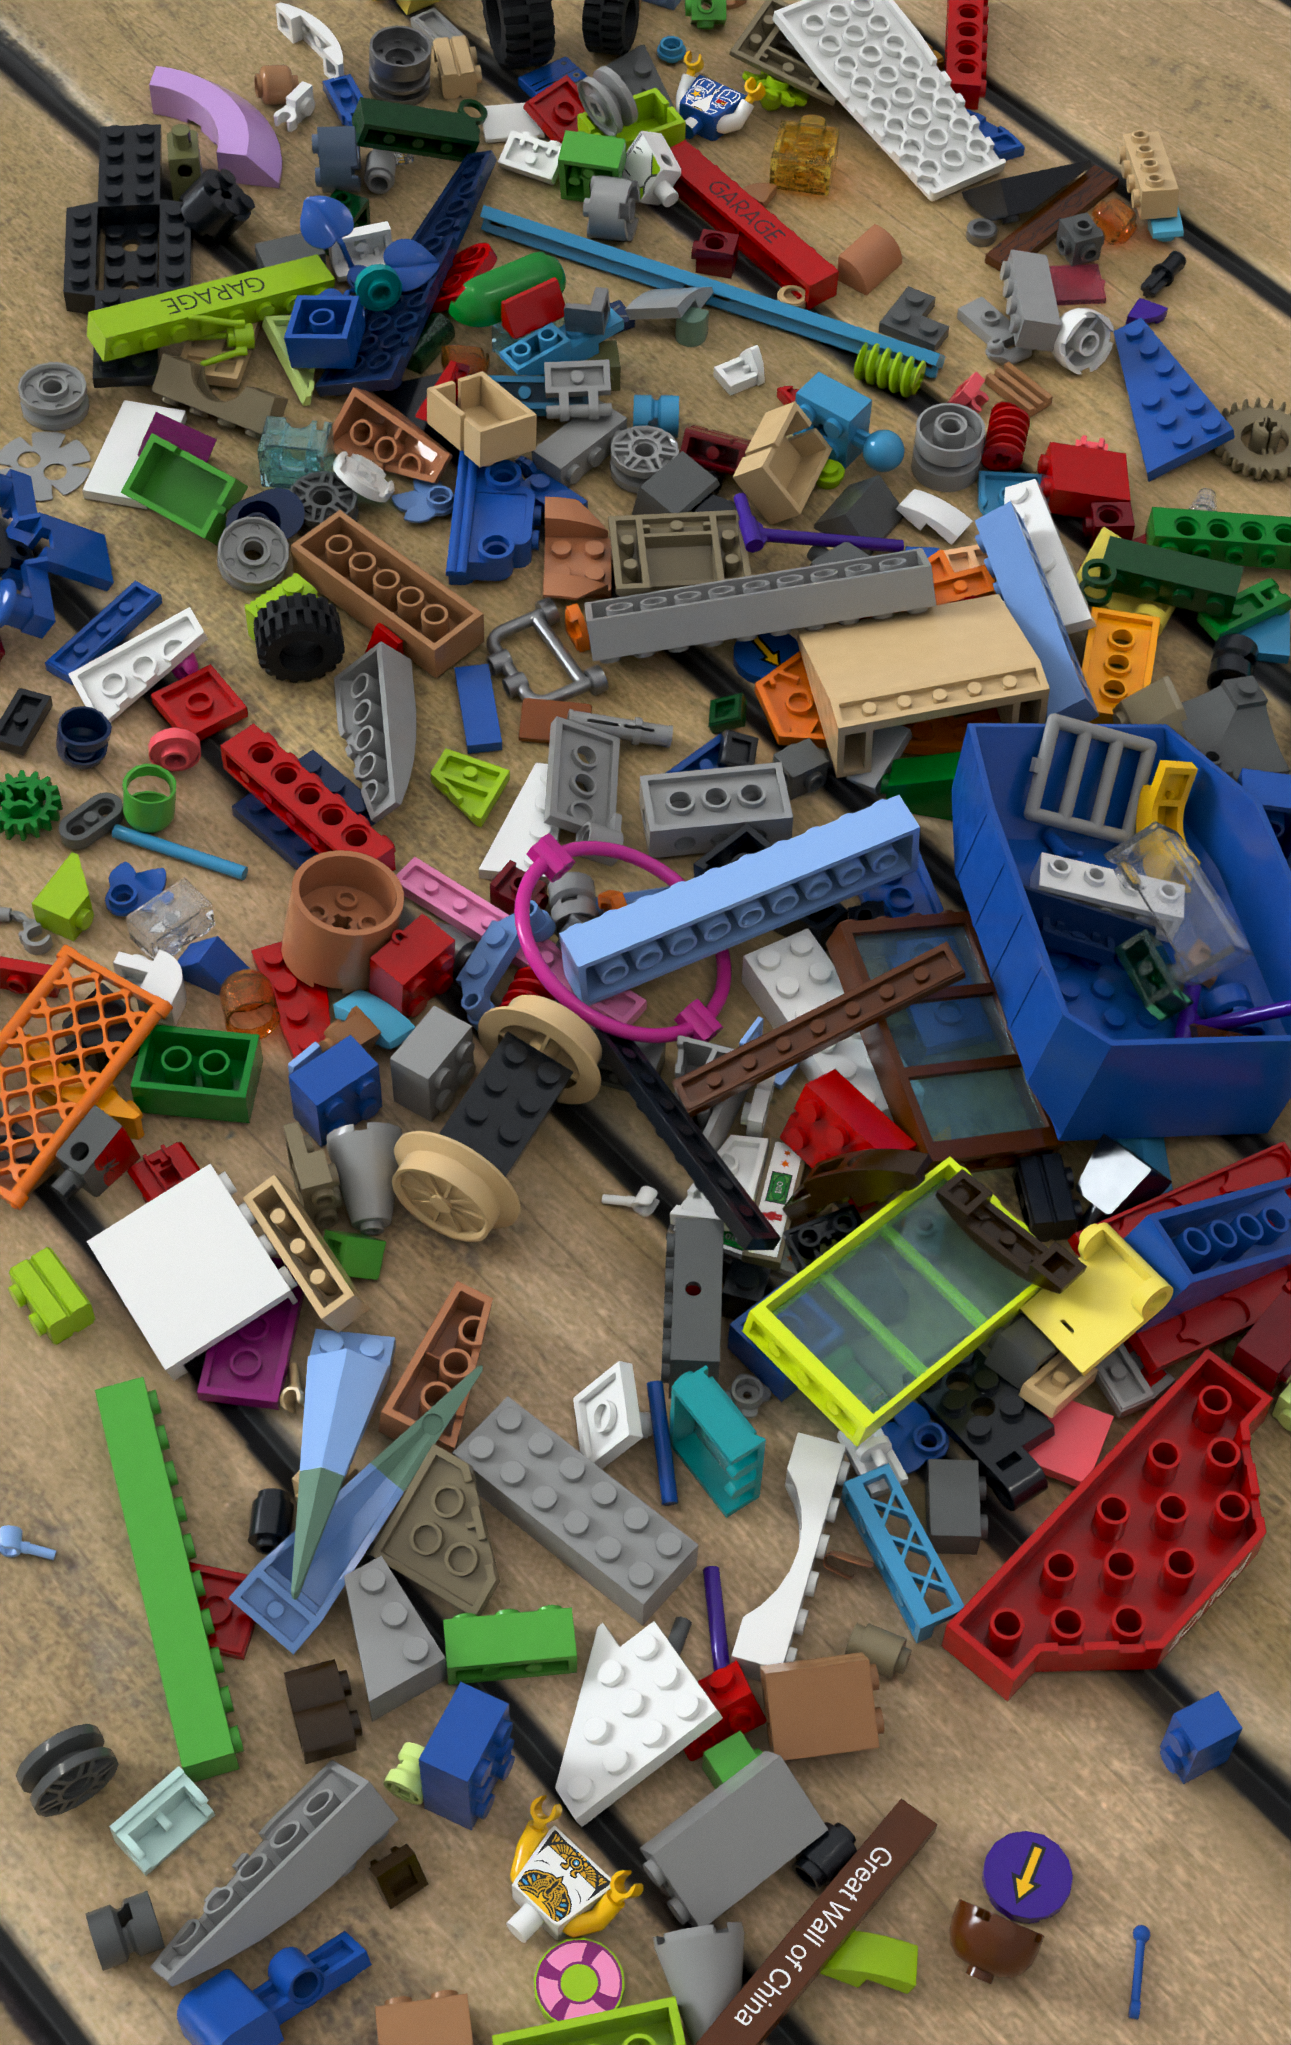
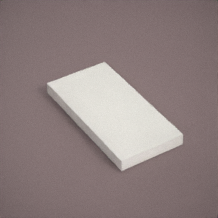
M124 400L82 490L84 498L147 509L148 507L122 494L121 490L139 458L137 454L155 412L185 425L187 420L186 411Z

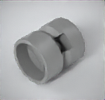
M566 872L554 883L550 881L548 884L550 908L552 909L551 917L556 925L554 934L558 938L571 913L589 919L599 917L594 880L589 875L581 872Z

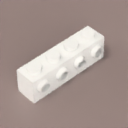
M1041 852L1030 877L1031 888L1155 926L1157 933L1154 939L1171 943L1183 920L1184 886L1044 852Z

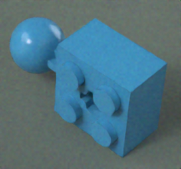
M820 372L815 374L796 393V403L812 424L809 428L793 433V436L817 428L832 448L828 459L840 462L844 469L862 452L866 464L875 471L888 472L900 465L905 453L901 438L890 430H878L872 434L869 433L872 399Z

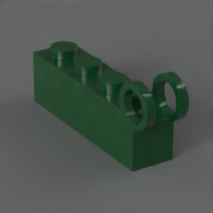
M360 97L352 117V125L356 127L357 146L462 162L467 154L476 152L480 142V128L478 125H482L485 122L488 113L480 102L473 99L462 100L457 109L458 113ZM464 107L477 109L481 117L474 118L469 116L464 111Z
M1110 536L1104 558L1092 559L1084 564L1082 569L1083 581L1079 586L1088 605L1091 607H1101L1108 604L1114 592L1230 619L1244 567ZM1094 567H1101L1100 577H1090L1088 571ZM1088 586L1095 589H1104L1107 594L1103 598L1094 599L1087 596L1084 589Z

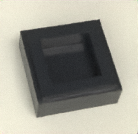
M726 729L722 732L717 766L755 765L759 738Z

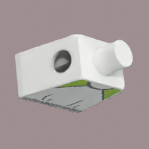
M640 131L626 152V163L622 178L638 181L641 203L653 205L662 203L665 207H670L679 198V194L673 186L681 176V168L661 133Z

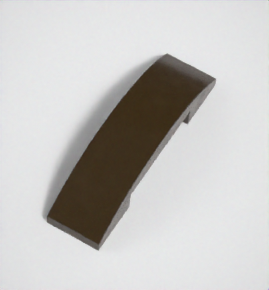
M961 1169L937 1190L935 1196L956 1224L988 1255L1026 1281L1048 1291L1061 1294L1085 1272L1087 1266L1057 1242H1054L1048 1248L990 1202L993 1192L965 1170Z

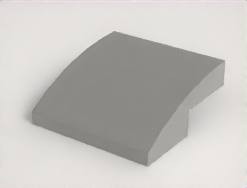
M712 287L653 289L638 296L625 310L629 320L681 318L690 306L701 309L714 291Z

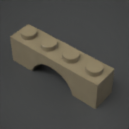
M162 354L152 387L153 392L163 395L161 401L177 407H180L181 403L190 406L189 412L205 418H208L209 414L218 417L217 423L234 429L236 425L246 428L245 434L261 440L264 439L265 435L277 436L288 399L262 388L248 386L236 398L224 402L217 398L210 390L206 380L205 366L169 354Z

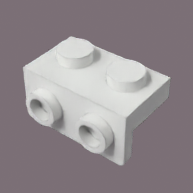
M388 221L356 227L348 236L342 237L353 264L366 267L374 264L385 265L383 254L392 243L391 228ZM336 241L329 248L330 264L337 281L343 282L347 281L349 268Z

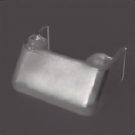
M1155 821L1104 854L1107 861L1118 866L1114 869V873L1125 889L1131 886L1135 891L1139 892L1176 952L1174 954L1176 963L1172 964V968L1183 984L1196 986L1242 964L1254 956L1246 939L1177 831Z

